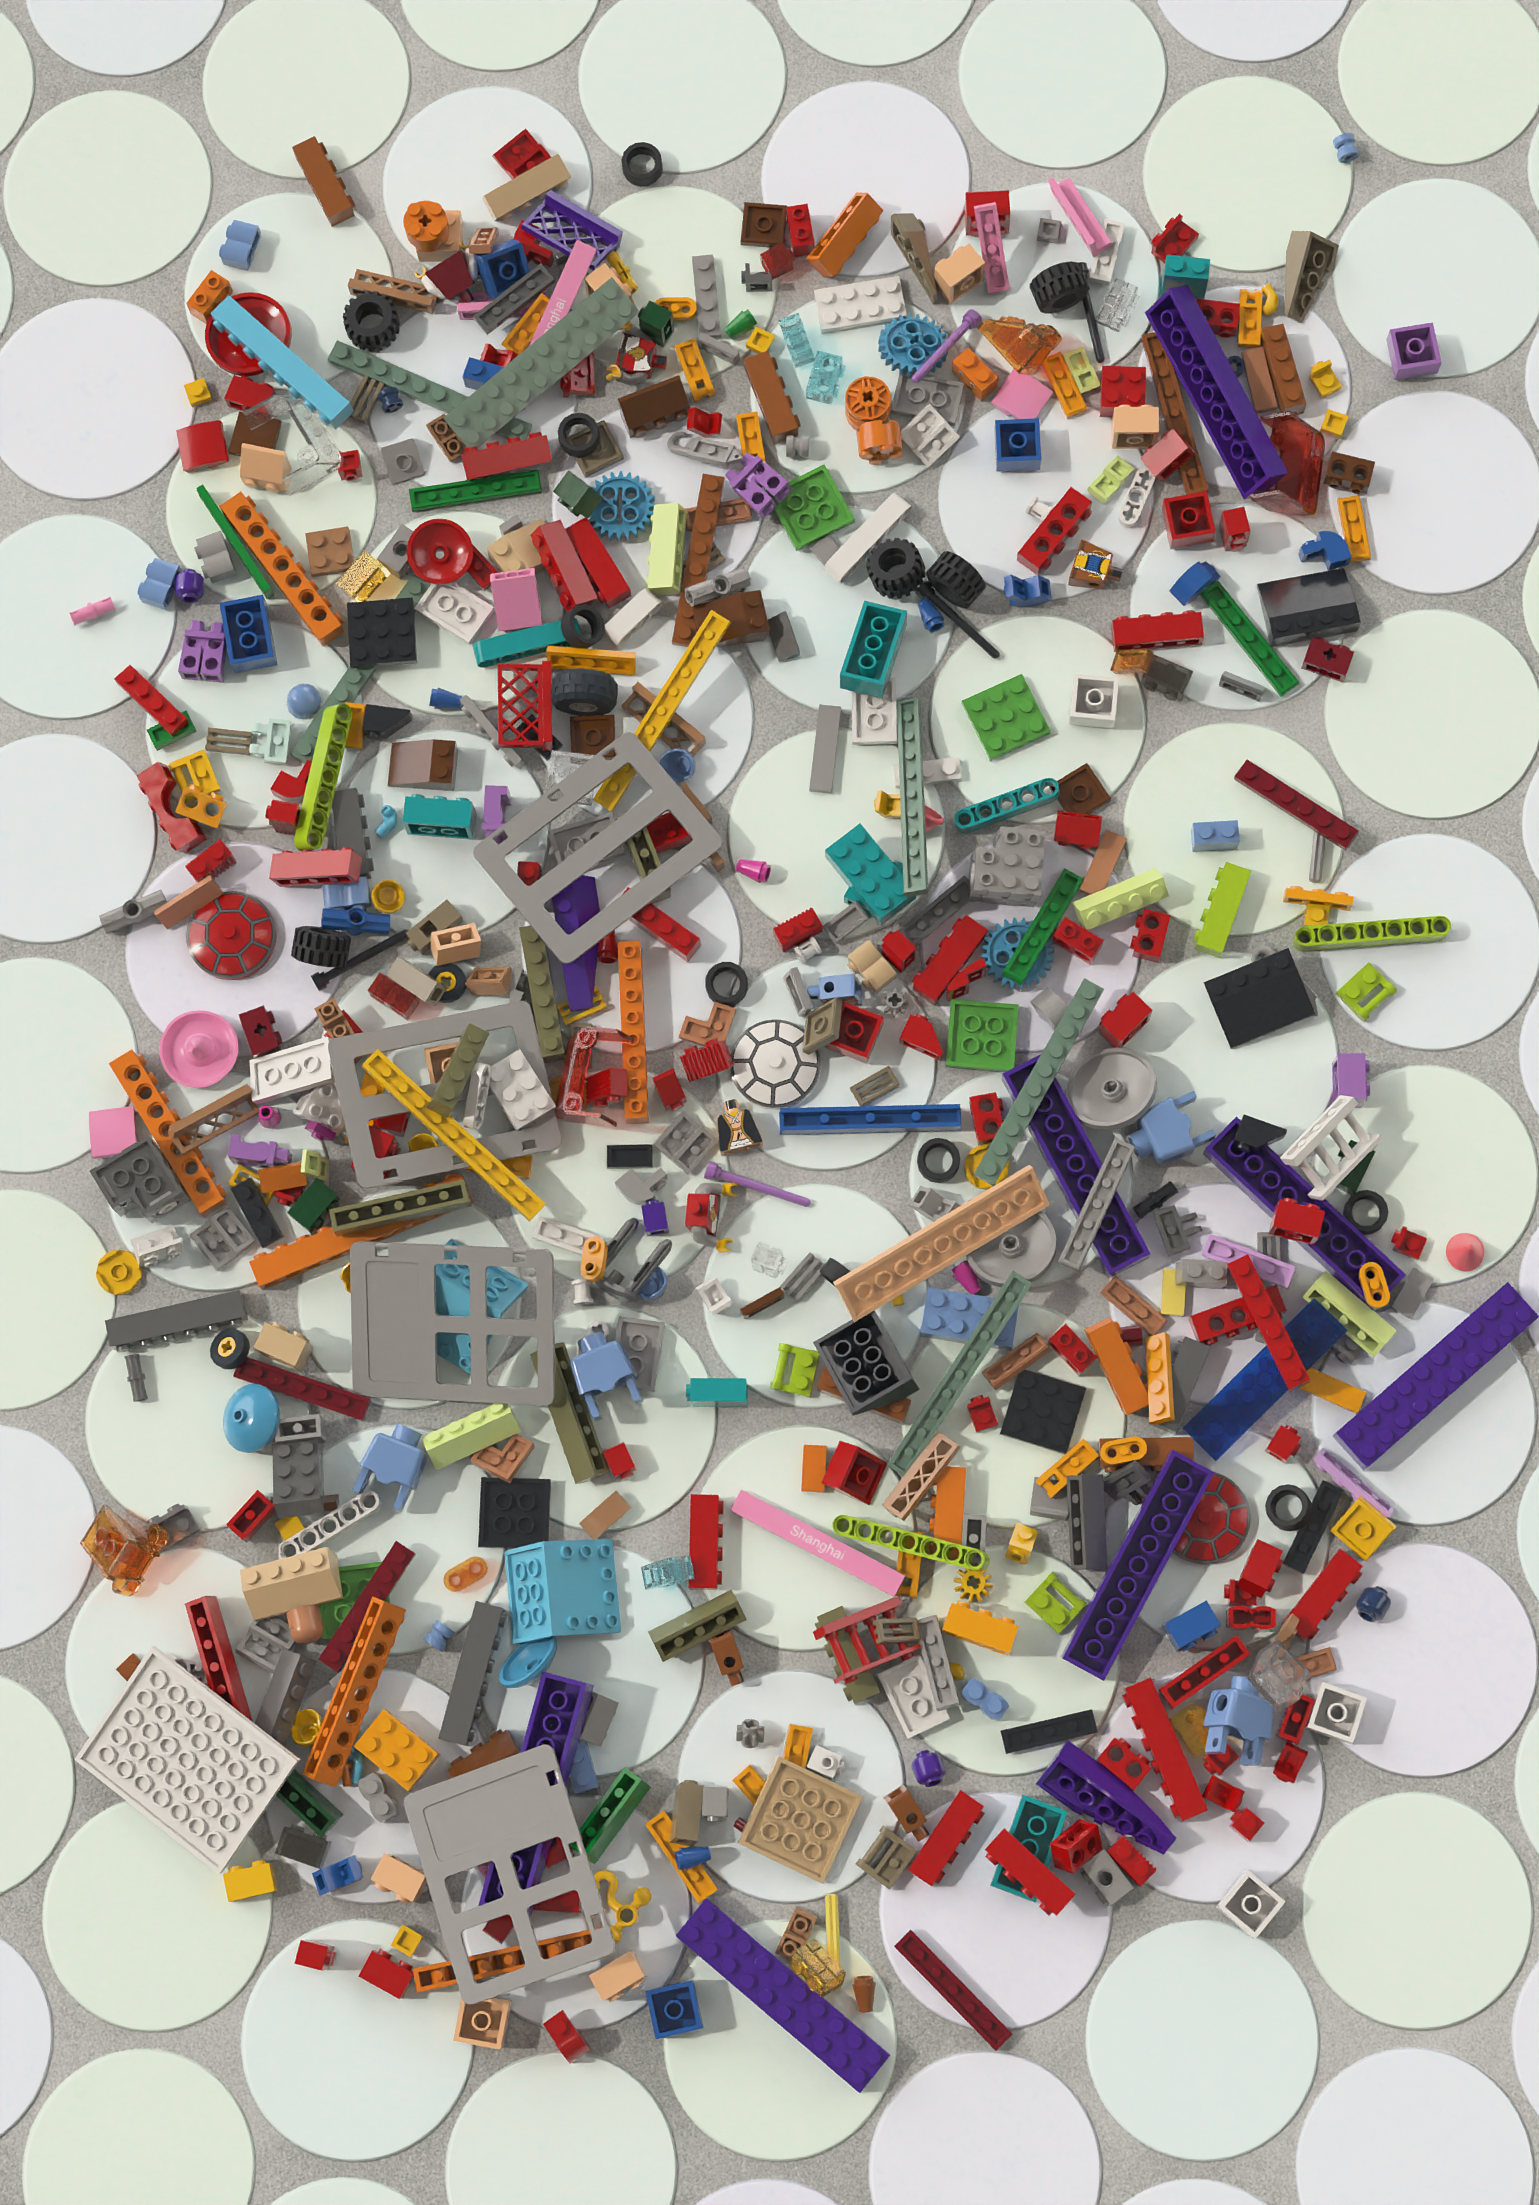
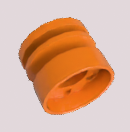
M869 376L858 378L852 382L845 396V415L854 430H860V425L875 420H882V424H887L891 414V393L888 386L882 380Z

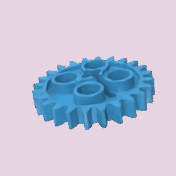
M908 313L907 319L899 315L898 321L892 318L891 324L886 323L885 329L881 330L879 336L878 352H881L880 358L886 359L885 366L892 364L891 371L899 369V375L907 372V376L910 378L911 374L916 373L947 340L946 332H941L942 326L935 327V320L930 323L927 322V316L921 320L919 314L912 318L910 313ZM948 352L930 370L932 373L936 372V367H942Z
M622 471L619 472L618 477H615L614 473L611 472V478L608 479L605 475H602L603 482L595 480L597 488L591 487L603 499L589 516V522L591 525H594L593 529L595 532L601 530L600 535L602 538L608 534L610 541L614 536H617L618 542L621 541L622 536H625L626 540L629 541L630 534L637 538L638 530L645 533L644 525L651 526L648 518H651V515H653L655 497L650 495L652 493L651 487L646 488V481L639 483L640 478L638 475L632 479L631 472L626 477H623ZM619 489H623V491H622V503H623V505H622V507H621V515H622V523H621V524H618V523H617V522H618V509H617V508L619 507V497H618ZM607 493L615 494L611 499L604 497ZM630 493L637 495L634 499L626 498ZM606 514L614 515L610 520L603 518ZM628 514L636 515L633 520L625 518Z
M1013 917L1012 924H1009L1005 919L1003 927L998 923L996 924V932L991 929L989 930L991 938H984V942L988 945H982L981 950L987 953L982 954L981 958L987 960L985 963L987 968H990L987 976L994 974V983L1002 980V988L1008 983L1010 984V990H1013L1014 986L1018 985L1019 990L1022 991L1023 984H1026L1031 989L1032 981L1038 985L1040 983L1039 976L1044 979L1047 975L1044 970L1051 971V966L1048 963H1052L1054 958L1049 955L1054 953V948L1048 947L1052 944V940H1048L1022 986L1002 975L1008 962L1002 964L996 959L1000 955H1005L1010 961L1033 920L1027 925L1025 924V918H1022L1021 923H1017L1016 918ZM1009 935H1014L1018 938V941L1011 944L1007 942L1006 938Z

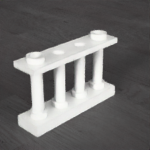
M1340 1095L1280 1157L1286 1165L1300 1166L1315 1186L1308 1194L1312 1199L1324 1200L1332 1194V1190L1369 1152L1375 1150L1378 1143L1383 1139L1381 1134L1366 1133L1354 1117L1352 1112L1358 1105L1354 1097ZM1343 1119L1347 1121L1360 1139L1352 1149L1337 1130V1125ZM1328 1134H1330L1345 1155L1338 1164L1334 1162L1322 1145V1141ZM1313 1150H1315L1330 1171L1322 1180L1307 1161V1156Z

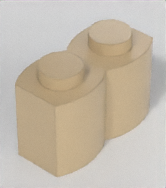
M869 940L847 956L849 961L847 966L855 975L857 973L860 974L863 978L861 982L869 992L873 990L877 994L897 978L895 970Z

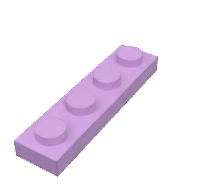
M1209 1235L1202 1252L1203 1257L1213 1261L1230 1263L1248 1254L1260 1279L1289 1289L1297 1269L1295 1266L1215 1235Z
M1322 1448L1313 1459L1316 1462V1466L1322 1472H1328L1333 1476L1335 1483L1342 1488H1347L1355 1500L1362 1496L1387 1519L1395 1510L1326 1449Z

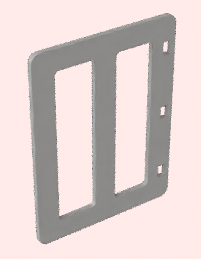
M626 732L474 847L473 855L558 960L563 964H571L717 852L722 846V838L637 736L631 732ZM614 749L617 755L607 762L604 756ZM625 765H631L652 789V793L531 886L525 885L505 861V857ZM560 791L563 796L552 803L548 798ZM671 812L692 837V842L572 934H566L544 908V905L663 813ZM505 832L508 838L498 845L494 839Z
M517 1001L337 1037L330 1040L328 1043V1053L356 1178L360 1187L369 1189L470 1168V1166L465 1162L453 1165V1157L458 1155L447 1145L380 1159L376 1158L368 1122L410 1111L389 1092L368 1097L362 1096L354 1059L372 1055L377 1049L381 1052H387L461 1037L469 1023L486 1032L511 1027L514 1031L518 1050H521L552 1099L532 1010L527 1002ZM469 1076L457 1102L467 1100L471 1076ZM439 1082L419 1087L428 1096L432 1097ZM490 1088L488 1089V1095H487V1096L493 1095V1093H492V1091L490 1090ZM555 1109L536 1119L534 1127L476 1139L499 1161L555 1150L562 1141ZM535 1141L536 1148L523 1150L522 1143ZM396 1169L398 1176L384 1179V1171Z

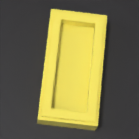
M1164 1268L1160 1314L1184 1317L1186 1286L1175 1285L1176 1269Z

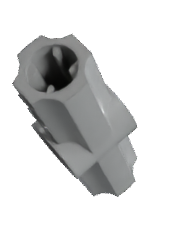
M744 567L723 575H717L710 580L685 588L686 601L693 607L712 599H718L723 595L750 586L751 577ZM715 583L720 586L721 591L716 589Z
M160 889L137 900H127L123 906L99 915L100 922L106 934L131 924H140L145 918L154 915V911L166 904L167 900ZM139 908V912L135 916H129L131 909Z

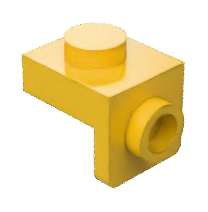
M878 790L877 797L874 800L875 812L884 818H901L900 794H887L883 790Z
M1016 1523L1005 1557L1026 1565L1038 1530Z

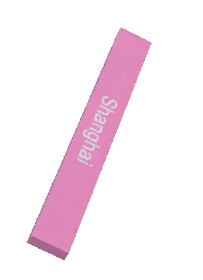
M576 240L530 345L570 312L596 254V248Z
M743 1490L740 1491L730 1509L733 1513L893 1597L896 1596L906 1577Z

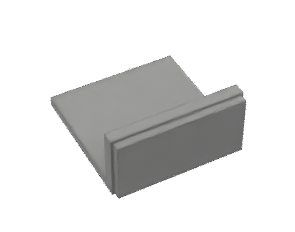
M413 438L381 447V453L391 484L425 474Z
M1034 1477L1030 1515L1066 1521L1068 1515L1067 1486L1051 1499L1047 1495L1046 1489L1036 1483L1039 1477ZM1049 1479L1053 1485L1059 1482L1058 1480Z

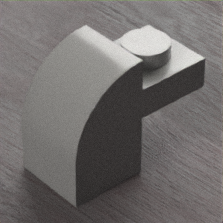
M1046 988L1030 1001L1040 1018L1046 1021L1052 1030L1055 1031L1068 1008L1066 1003L1049 988Z
M631 1168L614 1184L620 1193L631 1203L646 1205L647 1201L656 1200L652 1191L662 1189L667 1184L668 1176L660 1168L643 1182Z
M923 1186L919 1187L909 1203V1206L933 1222L961 1206L955 1201L944 1199L931 1188Z

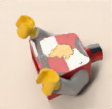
M630 321L619 329H625V332H622L616 365L612 364L606 368L607 371L612 372V374L606 376L608 381L616 378L618 382L633 386L644 382L646 379H651L653 368L666 369L667 356L656 355V343L635 325L630 324Z
M702 1183L695 1190V1194L688 1193L685 1226L692 1233L695 1242L712 1248L716 1246L719 1253L732 1251V1249L726 1247V1244L733 1243L731 1238L717 1240L720 1194L722 1193L725 1197L737 1196V1194H732L731 1192L732 1186H738L736 1183H724L723 1185L718 1183Z

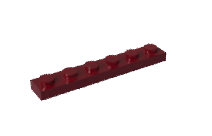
M1248 759L1234 776L1235 781L1345 851L1359 834V830Z
M249 1357L239 1367H236L233 1374L234 1378L266 1386L272 1391L360 1421H364L371 1402L370 1398Z
M395 1541L318 1658L319 1661L339 1673L349 1657L372 1597L386 1601L416 1553Z
M911 1929L894 1946L995 2051L1012 2035L1005 2025Z

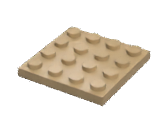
M777 1756L737 1843L824 1884L863 1796Z

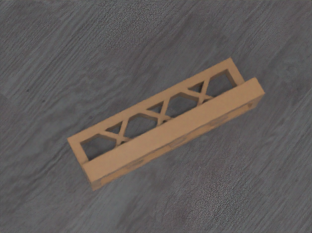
M356 269L354 279L350 278L347 285L350 295L356 296L358 293L364 295L365 291H370V294H373L374 291H378L380 296L385 294L388 300L391 299L395 306L429 314L434 313L438 297L435 295L432 297L421 295L428 292L423 284ZM360 276L369 278L372 283L359 280ZM387 282L391 284L392 288L380 284ZM404 287L411 288L413 293L403 291L401 289H403Z
M637 682L632 687L633 693L621 707L641 723L643 717L640 715H646L648 712L646 706L650 708L656 696L641 683ZM638 698L643 702L644 710L634 711L629 705ZM676 712L666 728H675L677 730V738H667L664 735V731L659 738L671 749H681L680 742L682 741L692 742L695 745L690 751L693 757L706 743L705 736Z
M248 1083L169 1126L168 1135L182 1156L259 1114V1108L252 1102V1089ZM247 1101L252 1109L247 1114L237 1112L238 1105ZM223 1113L233 1116L232 1122L227 1125L217 1121L218 1117ZM207 1124L214 1127L212 1133L204 1135L198 1133L199 1126ZM183 1135L193 1136V1143L185 1148L178 1139Z
M938 1431L883 1502L882 1506L894 1517L905 1521L961 1447Z

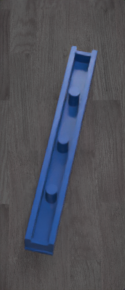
M960 1104L780 1108L779 1112L780 1135L962 1131Z

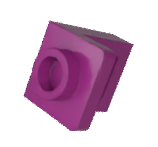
M308 1121L304 1128L312 1133L311 1137L320 1142L324 1140L333 1141L336 1135L334 1131L319 1122Z

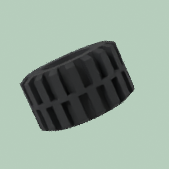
M1072 261L1059 263L1043 270L1029 285L1038 309L1044 314L1057 313L1073 307L1084 299L1090 290L1078 262Z
M365 291L364 295L356 294L357 298L349 300L350 305H345V313H343V323L348 338L352 340L353 345H359V348L363 351L368 348L369 352H374L376 348L378 351H381L383 346L388 348L391 345L390 341L394 342L396 334H399L400 321L392 300H388L385 294L380 296L378 291H374L373 294H370V291ZM375 314L383 317L382 322L374 328L360 326L361 321L368 315Z
M894 538L892 541L891 539H886L885 543L882 544L880 542L877 544L878 547L871 550L872 555H868V563H866L867 573L875 590L883 597L887 595L889 599H893L894 596L897 599H901L903 595L908 597L911 595L910 592H916L918 590L917 586L922 585L924 582L922 578L926 576V568L915 544L909 543L907 539L901 541L900 538ZM904 564L900 570L888 572L893 566Z
M944 551L926 572V576L933 588L947 601L963 609H968L986 587L980 573L968 561L949 551Z
M316 926L295 928L291 956L298 961L311 965L333 968L343 967L347 965L351 937L337 930L321 929V927Z

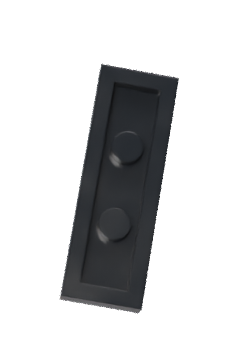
M252 1177L230 1188L262 1248H266L284 1237Z

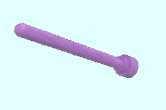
M970 309L964 314L962 324L912 376L914 383L920 382L968 329H975L982 322V318L977 311Z
M709 1161L704 1174V1178L711 1181L713 1179L718 1180L719 1178L804 1207H808L811 1204L810 1199L721 1170L722 1167Z

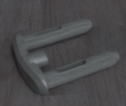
M631 1218L627 1220L607 1245L608 1252L605 1270L637 1230L638 1219ZM666 1239L660 1242L626 1287L619 1285L625 1277L615 1269L607 1278L603 1276L602 1279L595 1283L608 1295L627 1303L637 1301L636 1295L671 1251L672 1241Z

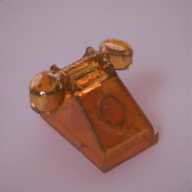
M1001 316L999 320L987 319L981 321L976 327L1018 374L1036 375L1049 353L1062 341L1061 334L1052 325L1026 324L1024 319L1013 316Z
M103 1505L80 1544L86 1553L90 1555L89 1557L104 1577L113 1581L112 1591L116 1594L130 1597L138 1592L141 1582L145 1581L143 1575L153 1559L160 1557L158 1551L165 1548L168 1541V1532L164 1526L154 1523L149 1527L146 1539L116 1514L111 1507Z

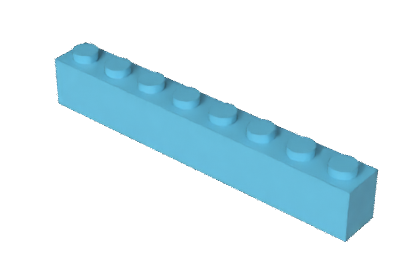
M228 296L211 312L214 319L213 325L221 333L225 331L229 334L228 338L234 345L240 344L244 348L243 352L250 359L256 358L259 361L258 365L266 373L270 371L273 374L274 380L279 385L283 386L285 384L289 388L288 392L295 399H302L304 401L303 405L311 413L315 411L319 415V420L325 426L330 424L336 430L354 412L348 400L233 298Z

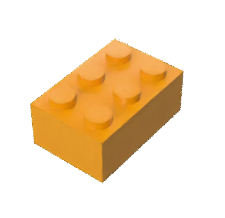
M957 1600L956 1604L951 1603L942 1633L1006 1656L1009 1655L1019 1627L1014 1625L1015 1620L1003 1616L999 1620L992 1617V1612L981 1608L979 1612L971 1610V1605Z
M385 1709L382 1710L354 1745L357 1750L409 1792L415 1788L441 1755Z

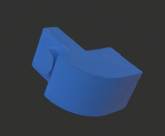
M1331 531L1318 532L1316 542L1315 540L1305 542L1300 547L1298 553L1301 562L1322 556L1328 571L1349 565L1351 560V554L1345 540L1337 533Z
M1199 561L1191 566L1175 582L1169 592L1183 606H1186L1195 601L1205 588L1217 582L1221 576L1207 561L1203 563Z
M1012 574L1004 577V593L1006 598L1010 599L1011 606H1036L1052 601L1049 579L1040 575L1026 579L1018 578Z
M356 1855L312 1873L320 1896L353 1884L363 1878L362 1866L357 1860Z

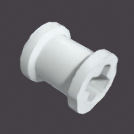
M1035 496L1025 512L1028 515H1034L1042 523L1054 507H1048Z
M810 936L809 940L797 947L795 945L793 947L797 958L802 964H805L806 960L815 954H822L821 948L813 936Z
M586 1279L571 1282L575 1292L573 1305L594 1303L590 1293L592 1282Z

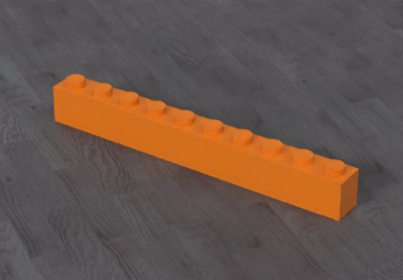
M453 1173L444 1177V1181L437 1184L436 1182H431L424 1185L423 1188L455 1182L464 1178L462 1174L457 1175V1173ZM469 1192L470 1201H471V1203H474V1202H473V1199H472V1197H471V1195H470V1192ZM452 1211L342 1236H336L332 1227L325 1226L318 1229L317 1234L300 1236L296 1239L295 1243L290 1245L287 1243L275 1247V1251L271 1253H259L249 1263L258 1286L264 1290L350 1254V1247L358 1241L380 1242Z

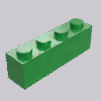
M625 1767L579 1829L588 1859L594 1865L651 1788ZM576 1842L569 1844L570 1847L580 1853Z

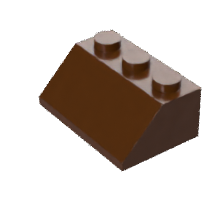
M679 375L618 398L620 415L630 438L642 437L648 431L662 429L668 423L674 421H683L688 417V410L690 408Z
M499 1729L489 1736L491 1740L485 1745L479 1743L470 1749V1755L465 1758L460 1756L450 1763L452 1767L448 1769L451 1778L519 1754L521 1749L508 1730L503 1732Z

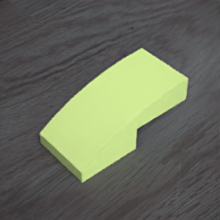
M1083 346L1062 355L1081 394L1101 386Z
M1117 455L1104 468L1103 473L1089 485L1087 491L1104 504L1134 471V468Z
M303 1150L301 1173L313 1180L318 1178L321 1182L327 1181L329 1159L321 1157L319 1153Z

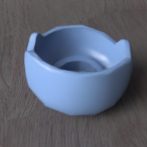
M299 684L293 687L288 694L286 703L288 711L295 718L307 719L310 715L317 713L321 703V696L313 685Z
M685 749L669 750L660 759V765L674 782L690 779L696 770V761L692 754Z
M660 1267L656 1269L638 1292L637 1296L640 1299L652 1301L663 1296L667 1288V1277Z

